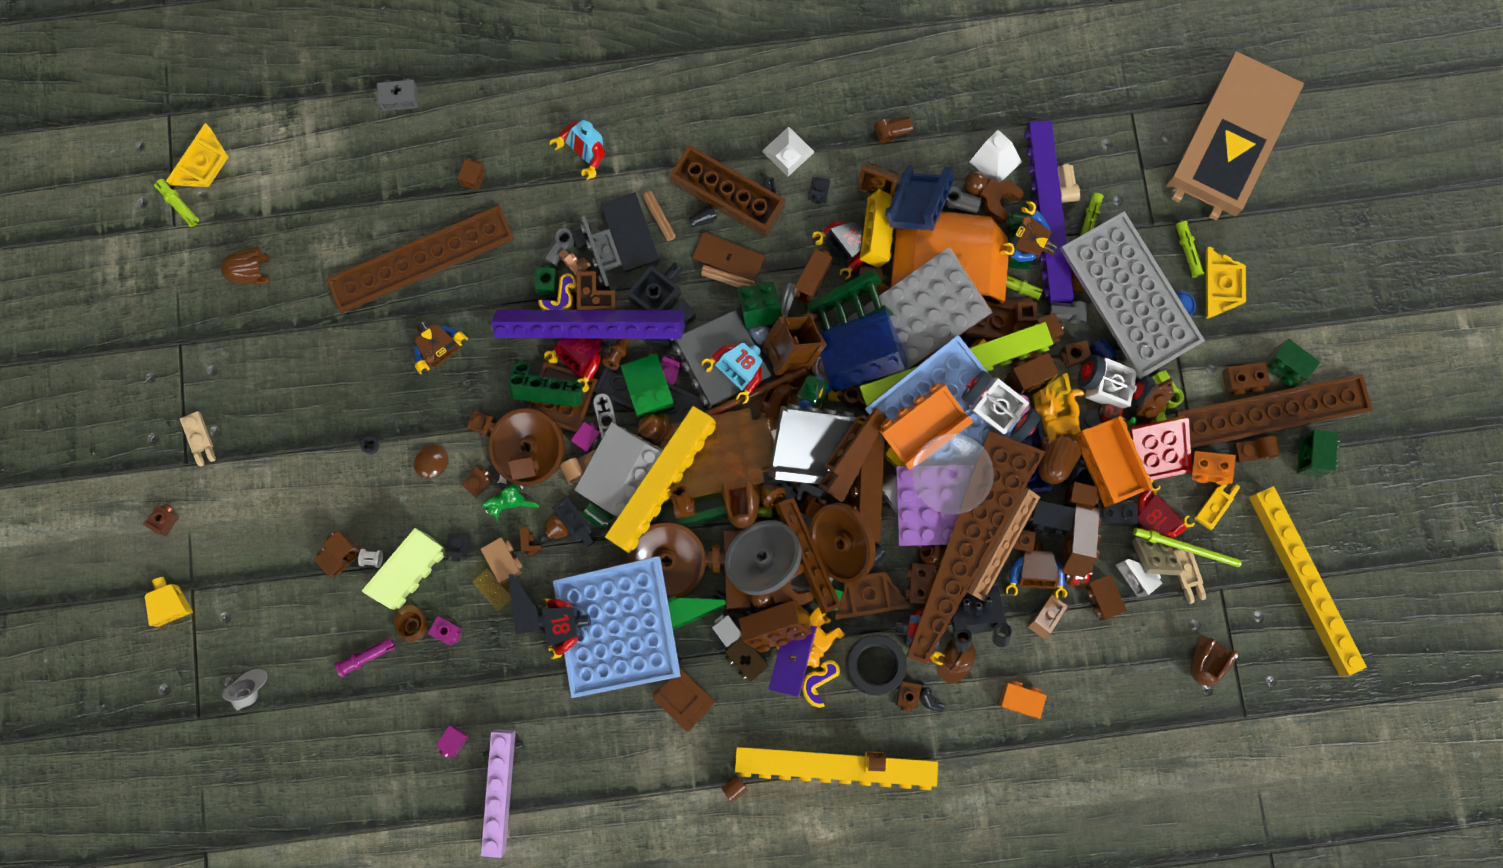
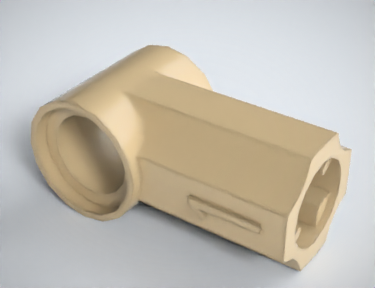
M1065 164L1058 167L1062 203L1079 201L1080 189L1079 185L1075 182L1073 165Z

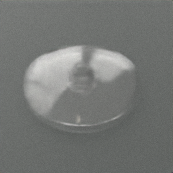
M945 434L930 440L921 448L913 464L912 478L917 494L930 508L945 514H962L976 508L985 500L993 484L994 470L990 456L977 441L961 434ZM952 470L957 473V476L954 478L949 476V472Z

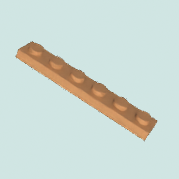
M1025 488L1021 493L1017 504L1012 509L1008 520L1001 529L999 536L967 591L982 601L988 595L1040 498L1030 489Z

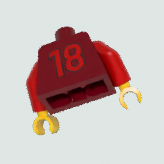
M562 338L553 347V351L545 352L544 358L552 365H555L558 359H560L579 377L584 376L583 379H578L577 382L585 384L583 392H587L589 389L587 382L593 378L601 361L600 353L603 341L600 338H594L593 340L590 338Z
M1160 485L1156 489L1152 488L1144 491L1138 500V522L1141 524L1138 528L1146 531L1153 530L1159 532V535L1175 538L1184 532L1186 528L1195 525L1194 522L1187 524L1186 520L1190 516L1181 518L1157 493Z

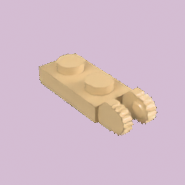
M197 411L180 418L198 466L201 467L205 463L201 454L202 451L206 452L207 458L211 462L215 461L213 445L201 413Z
M1181 549L1174 550L1183 570L1178 577L1188 603L1191 604L1195 601L1191 590L1193 586H1196L1199 599L1205 600L1206 594L1202 585L1203 580L1194 554Z

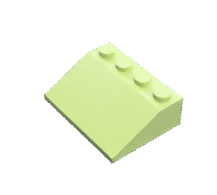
M414 528L364 587L362 592L390 609L396 610L401 608L405 604V598L408 594L413 593L419 587L418 582L431 573V567L434 563L442 560L446 549L430 535Z

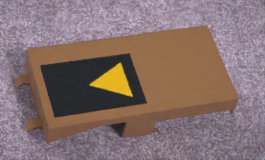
M1236 51L1229 60L1172 177L1166 185V188H1176L1172 200L1179 203L1184 193H1187L1214 206L1209 215L1214 220L1219 218L1222 210L1236 217L1243 210L1304 83Z

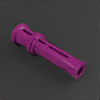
M389 637L363 652L350 654L349 658L341 662L336 661L334 665L339 676L344 678L347 673L355 669H361L363 664L395 649L396 646L392 638Z

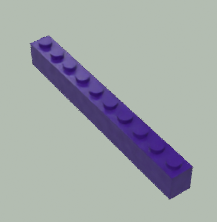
M1052 120L1029 122L1027 129L1024 130V138L1028 140L1026 155L1027 158H1030L1028 172L1029 175H1032L1030 189L1032 193L1034 192L1033 203L1036 206V210L1046 220L1052 232L1048 241L1058 245L1053 256L1042 252L1039 257V262L1043 265L1041 280L1045 282L1043 297L1047 299V305H1050L1051 302L1070 304L1074 296L1070 265L1060 250L1062 246L1067 244Z
M497 310L491 321L494 338L682 339L685 328L683 310Z

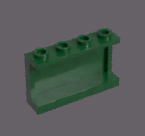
M708 466L698 473H695V471L686 472L678 483L687 487L690 498L694 499L695 516L676 519L673 501L670 496L669 501L661 505L657 522L671 521L689 526L726 516L727 513L721 492L723 484L719 478L718 467Z

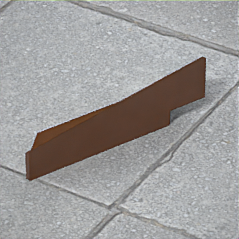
M874 408L867 417L861 415L856 418L824 465L830 471L819 483L818 487L840 502H843L880 432L881 424L887 418L877 408Z

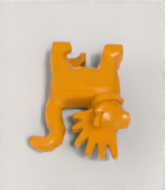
M1048 388L1045 395L1042 390L1039 391L1042 404L1036 407V411L1041 415L1040 422L1043 423L1044 434L1050 439L1048 444L1054 441L1056 436L1065 435L1070 437L1071 440H1075L1074 435L1081 432L1079 427V405L1075 401V397L1083 396L1084 392L1078 388L1072 389L1067 394V403L1071 412L1067 416L1058 418L1056 413L1065 409V407H1060L1064 401L1058 402L1061 394L1055 398V389H1053L1051 396Z
M819 607L809 615L811 625L817 627L807 666L817 668L820 665V658L824 657V653L831 647L833 641L836 638L841 639L845 636L840 628L832 630L827 634L820 628L822 624H828L831 620L826 616V613H821Z

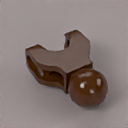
M979 171L970 173L965 179L966 190L970 194L979 195L978 197L982 198L981 202L985 214L991 216L994 221L1000 224L1005 223L1008 219V212L1001 206L1000 200L1006 198L1017 202L1024 195L1023 191L1011 181L996 182L991 179L988 182L985 174Z
M800 562L794 576L780 589L764 595H750L751 603L756 608L765 609L771 606L774 601L776 604L794 600L799 605L812 601L814 594L810 590L795 591L791 588L792 579L804 571L803 563Z

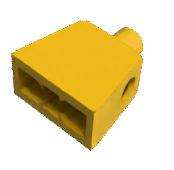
M164 577L152 580L155 590L145 595L149 626L159 627L193 613L178 585H167Z

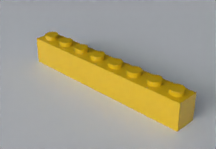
M694 406L691 408L605 536L609 541L628 553L637 547L639 538L647 532L651 520L659 514L661 505L671 496L670 489L681 481L683 472L691 466L694 460L693 457L697 451L703 448L707 436L711 435L715 430L716 422L711 416Z

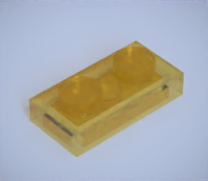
M486 569L472 581L498 612L512 600L511 595L498 583L489 569Z

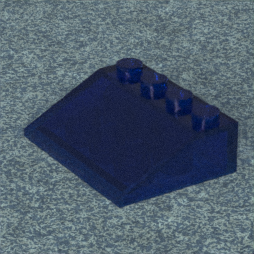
M886 309L819 332L826 343L820 355L834 393L906 369L908 358Z

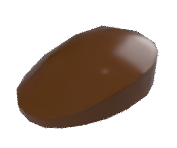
M439 445L423 448L414 461L416 473L423 478H436L441 475L449 462L447 451Z
M414 605L401 607L394 619L395 630L407 642L418 641L424 636L427 629V620L424 613Z

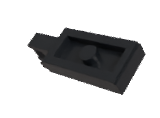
M567 496L551 507L574 539L578 542L583 540L588 547L595 543L589 535L592 532L590 526Z

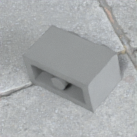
M722 615L714 621L716 625L712 628L726 647H730L742 637L741 628L732 616Z

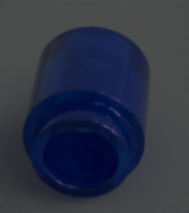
M1101 338L1090 347L1092 355L1108 358L1113 361L1117 360L1115 357L1117 355L1116 351L1107 341H1103Z

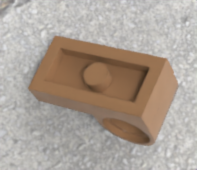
M595 450L578 459H569L560 465L569 485L581 479Z
M1052 594L1027 627L1042 639H1045L1051 634L1068 606Z

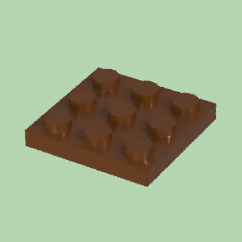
M544 362L539 374L541 377L577 381L584 377H579L573 371ZM594 378L588 380L589 389L587 392H583V403L580 406L571 407L529 401L527 408L540 410L548 414L556 421L560 428L576 433L584 422L594 390L599 381Z

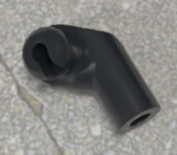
M929 687L922 688L920 699L924 707L942 713L945 703L935 701L931 694L932 690Z

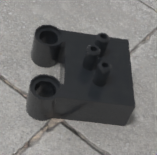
M998 586L991 587L984 601L966 592L950 620L954 635V649L962 653L967 652L971 647L972 634L993 631V643L998 647H1006L1010 642L1012 629L1006 621ZM999 633H1003V634H1005L1006 636L1001 637V636H999L998 634H999ZM963 638V639H965L966 641H965V642H961V641H959L958 639Z

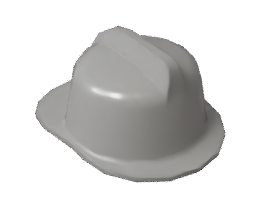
M253 669L244 673L224 689L222 697L230 701L236 710L253 704L258 697V689L264 685L268 678L267 672L262 669Z

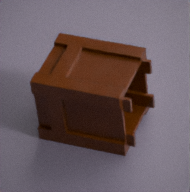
M805 314L801 317H779L761 345L764 351L767 352L774 367L773 371L777 376L788 371L793 372L802 367H805L808 372L825 348L826 343L816 328L812 314Z
M680 669L681 677L671 678L662 688L657 687L652 692L655 695L652 699L688 732L709 711L716 701L684 670Z

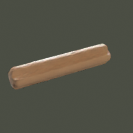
M652 191L644 193L643 198L667 241L675 239V233Z
M704 265L701 270L702 276L738 288L755 285V282L707 265Z

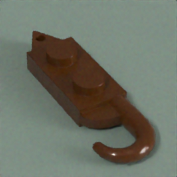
M1172 378L1160 384L1156 383L1136 409V417L1142 421L1139 425L1151 423L1152 420H1155L1175 394Z

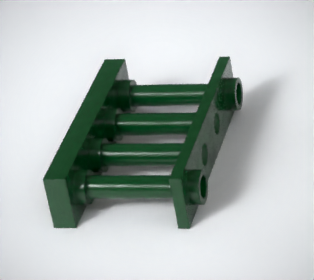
M874 270L807 304L812 313L820 316L826 334L822 337L826 343L825 347H834L839 342L878 322L886 321L888 317L894 315L892 310L886 305L882 306L876 287L883 283L881 276ZM869 290L875 310L865 314L860 295ZM852 299L858 319L849 323L843 304ZM836 307L842 327L832 331L827 312Z

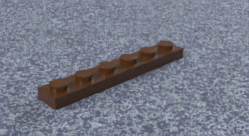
M794 497L777 503L775 507L782 523L790 527L800 541L802 549L800 562L804 565V574L821 613L825 614L841 607Z

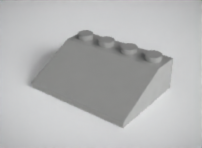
M611 422L575 491L609 513L619 517L663 449Z

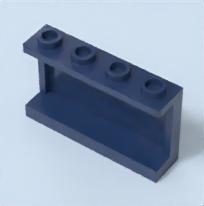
M908 165L906 171L902 174L901 183L897 185L895 196H892L891 205L886 209V219L889 221V227L934 231L954 183L952 167H944L941 175L915 174L913 166Z

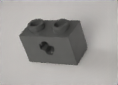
M386 80L382 83H377L378 104L382 111L419 108L418 87L414 80Z

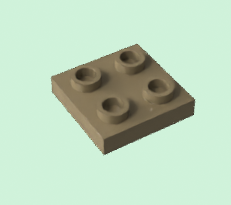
M1135 537L1132 541L1146 574L1179 575L1183 571L1171 546L1158 542H1148L1145 538Z

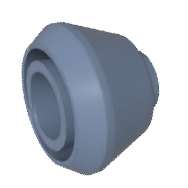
M767 326L747 329L752 341L759 347H762L761 344L767 337L770 329Z

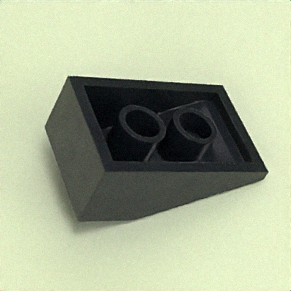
M510 574L509 582L516 635L527 636L545 633L542 610L521 579Z

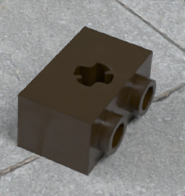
M742 637L725 651L727 653L726 660L732 667L735 664L739 667L740 671L738 674L745 682L748 679L752 682L769 667L754 648L743 642ZM743 655L745 657L750 656V665H741L740 661H742V659L740 658Z

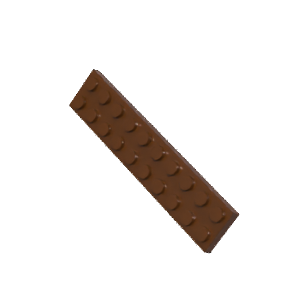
M498 205L331 276L326 280L339 312L342 314L515 239L502 209Z
M1359 374L1175 413L1176 417L1187 416L1189 418L1191 449L1367 413L1373 411L1363 375Z

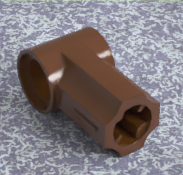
M909 116L891 121L883 119L874 124L879 143L881 144L890 142L895 137L913 132L912 121Z
M676 484L670 489L676 519L695 516L694 499L690 498L687 487L682 484Z
M738 775L721 787L731 803L748 791Z

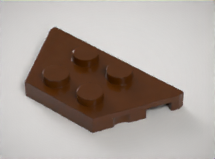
M886 572L868 574L857 581L845 583L840 599L841 607L836 611L835 620L910 608V604L904 599Z

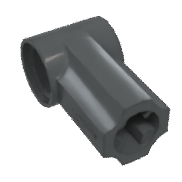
M951 187L948 196H954L957 200L952 201L947 197L944 206L948 209L956 208L976 215L982 198L963 193L956 187Z
M561 228L556 232L555 239L543 255V259L553 266L557 267L561 261L558 253L564 249L568 251V249L574 246L575 239L568 229ZM563 236H569L568 241L561 242Z
M1080 301L1071 302L1070 304L1051 302L1048 315L1055 313L1058 320L1069 321L1072 324H1085L1087 322V303Z

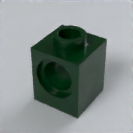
M543 265L541 268H536L535 291L538 295H556L557 272L552 266ZM546 276L551 277V279H550L549 282H547V283H543V282H542V279H543L544 277H546Z

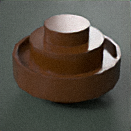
M719 544L712 545L709 553H705V565H709V569H713V573H721V566H725V551H720Z

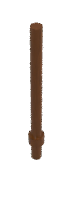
M805 367L791 373L788 371L782 377L755 388L752 394L749 393V399L782 384L794 382V379L807 374ZM740 395L738 400L735 397L703 412L709 416L716 415L744 402L745 396Z

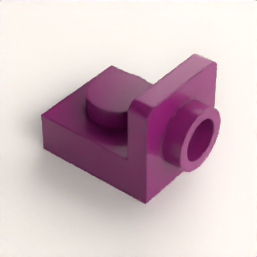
M663 356L661 367L667 383L674 386L681 370V363L675 357L668 356L666 358Z

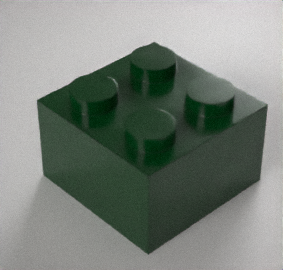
M774 281L737 288L739 305L746 330L775 324L777 319L782 317L781 304Z
M1287 339L1274 348L1264 361L1266 362L1268 373L1276 375L1284 385L1292 388L1306 381L1321 363L1291 339Z
M1314 429L1300 436L1297 474L1322 477L1334 472L1338 467V458H1336L1337 450L1340 446L1338 433Z

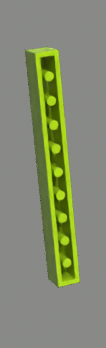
M1044 322L969 349L985 370L989 372L994 370L993 366L1001 364V367L1013 363L1012 359L1019 357L1020 360L1031 357L1030 353L1038 351V353L1049 351V346L1053 345V341L1047 324ZM915 368L860 386L866 407Z

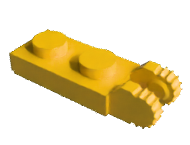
M1219 485L1215 488L1194 519L1207 529L1212 530L1234 500L1233 497L1240 489L1239 485H1234L1228 494L1223 491L1227 485Z

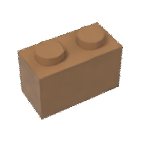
M499 538L481 548L484 557L500 584L508 582L510 574L518 576L523 573L520 569L523 567L518 557L514 558L511 552L514 550L511 543L503 538Z

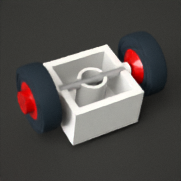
M1097 355L1088 356L1082 363L1078 373V384L1087 389L1085 398L1102 405L1111 404L1122 409L1129 406L1137 409L1156 382L1147 375L1141 379L1139 377L1136 378L1137 373L1135 369Z
M983 370L967 383V388L961 398L968 404L974 402L970 410L999 433L1005 435L1014 422L1016 424L1010 433V437L1016 442H1021L1034 432L1041 415L1036 410L1030 409L1020 417L1029 402L1000 379H992V376Z

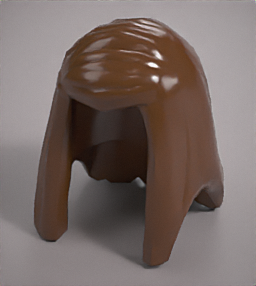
M259 247L235 252L224 258L221 263V273L230 282L258 285L270 282V278L261 277V272L259 271V263L270 260L267 254H260Z
M1063 435L1058 436L1050 444H1048L1050 439L1043 437L1040 450L1045 451V454L1039 463L1038 473L1042 480L1050 484H1059L1067 479L1082 453L1081 446L1078 445L1077 441Z
M745 482V484H737L735 486L723 484L721 492L728 520L738 528L751 526L758 515L760 484Z
M1202 636L1197 643L1191 662L1192 678L1200 685H1216L1233 666L1239 652L1236 650L1231 652L1227 648L1215 643V639H1207V637Z

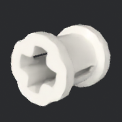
M361 549L358 557L359 566L375 565L376 568H380L383 552L381 550L371 552Z

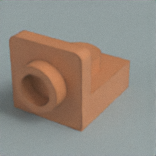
M565 249L558 253L575 276H577V271H586L590 266V263L582 257L578 260L572 252L569 254Z

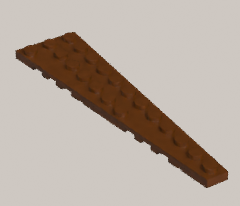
M991 431L987 432L908 650V658L927 664L940 641V637L945 632L949 621L958 609V605L994 545L1012 509L1017 504L1021 493L1026 488L1030 477L1044 456L1045 451L1016 442L1013 439Z

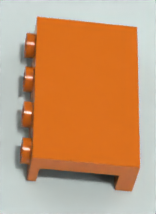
M937 382L929 388V392L925 395L917 396L913 400V404L908 408L903 407L897 412V416L892 420L884 421L879 431L904 465L911 470L972 424L973 421L950 393L947 385L943 382Z
M1122 416L1085 429L1074 435L1078 445L1081 446L1082 456L1096 487H1098L1097 490L1105 507L1153 488L1151 478L1143 466V460L1135 448V442L1131 438L1127 430V424Z

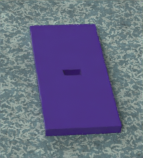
M811 625L813 634L807 635L805 639L792 640L787 645L779 647L768 690L799 697L817 629L816 626ZM793 656L796 657V660H790L789 658Z

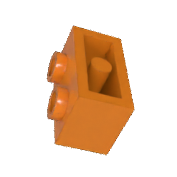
M1195 451L1192 480H1196L1199 483L1210 481L1216 482L1219 485L1232 484L1236 455Z

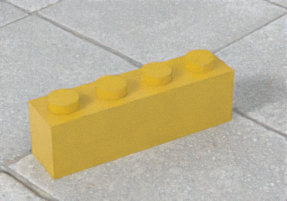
M880 189L868 197L860 260L877 268L887 263L891 258L890 249L893 242L892 233L894 228L889 227V221L886 219V209L891 205L892 195Z

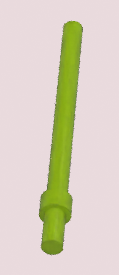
M1136 527L1133 531V535L1145 538L1148 542L1165 544L1235 567H1240L1242 563L1239 559L1159 535V532L1153 530L1146 531Z

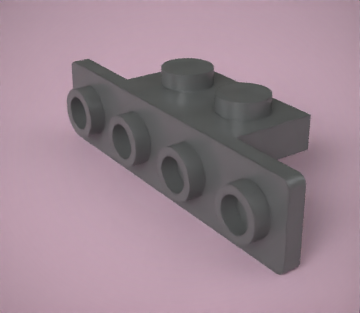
M585 215L581 216L583 222H580L582 232H587L589 238L586 240L589 251L593 250L595 257H592L595 268L599 267L601 272L598 275L601 286L605 285L606 289H610L604 271L622 265L610 229L591 235Z

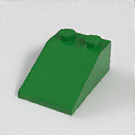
M657 354L621 365L638 419H641L646 414H654L675 407Z
M676 597L667 599L673 630L727 606L725 600L677 599Z

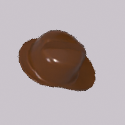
M782 384L777 387L770 397L772 402L768 408V416L771 419L778 418L781 406L788 407V404H796L797 395L801 388L793 387L789 384Z
M663 412L642 416L638 422L637 436L656 445L669 430V417Z
M963 638L958 639V640L961 641V642H965V641H966V640L963 639ZM951 640L942 653L945 657L940 656L938 660L943 665L937 664V672L940 678L948 683H957L963 680L976 657L973 644L971 643V647L967 652L962 653L954 649L953 640Z

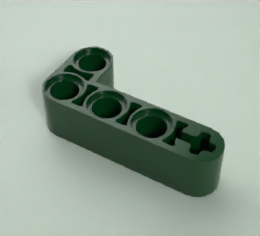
M524 361L516 362L513 365L508 378L509 395L511 398L577 407L583 403V385L580 382L530 375V365Z

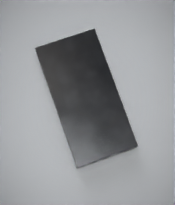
M636 192L601 204L624 273L660 261Z

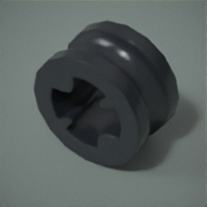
M771 177L770 180L764 178L765 188L776 193L774 177Z
M372 436L363 438L360 443L361 449L369 455L376 453L379 449L378 441ZM368 441L370 443H372L373 441L375 442V444H373V449H365V447H367L366 443Z

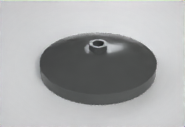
M761 521L752 524L742 530L731 542L725 557L726 574L733 585L746 594L764 595L774 592L789 582L796 573L802 556L800 541L793 530L784 523Z

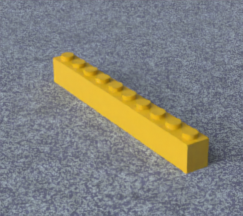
M1270 487L1250 496L1249 499L1339 676H1349L1367 668L1275 487Z
M737 747L735 772H738L740 777H751L752 773L759 774V778L771 779V775H779V779L791 780V776L799 777V781H811V778H819V782L831 783V779L839 780V784H851V781H859V785L871 786V782H877L880 787H891V784H899V788L911 789L912 785H919L921 790H932V786L937 787L938 762L886 758V770L884 773H865V756Z

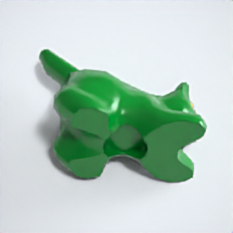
M510 483L502 489L500 495H493L481 505L482 508H486V513L494 516L496 520L500 516L499 514L502 509L518 506L540 507L534 501H526L519 489V485Z

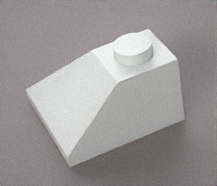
M790 127L785 129L762 151L787 177L814 153Z
M997 130L983 144L969 163L977 171L984 173L988 181L992 179L996 182H1001L1022 161L1012 142Z
M1127 559L1115 565L1138 598L1149 595L1162 584L1160 575L1146 574L1141 563Z

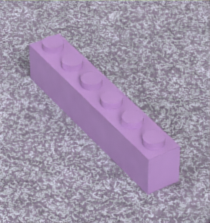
M495 729L491 732L481 856L501 858L506 853L516 730Z

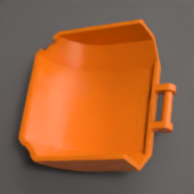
M941 211L934 231L895 228L889 288L950 247L980 294L994 297L997 299V304H1003L1006 294L1008 255H1002L1000 252L1003 250L1007 251V247L1003 246V244L1008 243V237L991 216Z

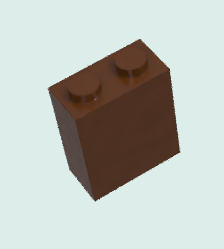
M814 250L794 288L793 299L805 305L814 301L831 269L832 257L827 251Z

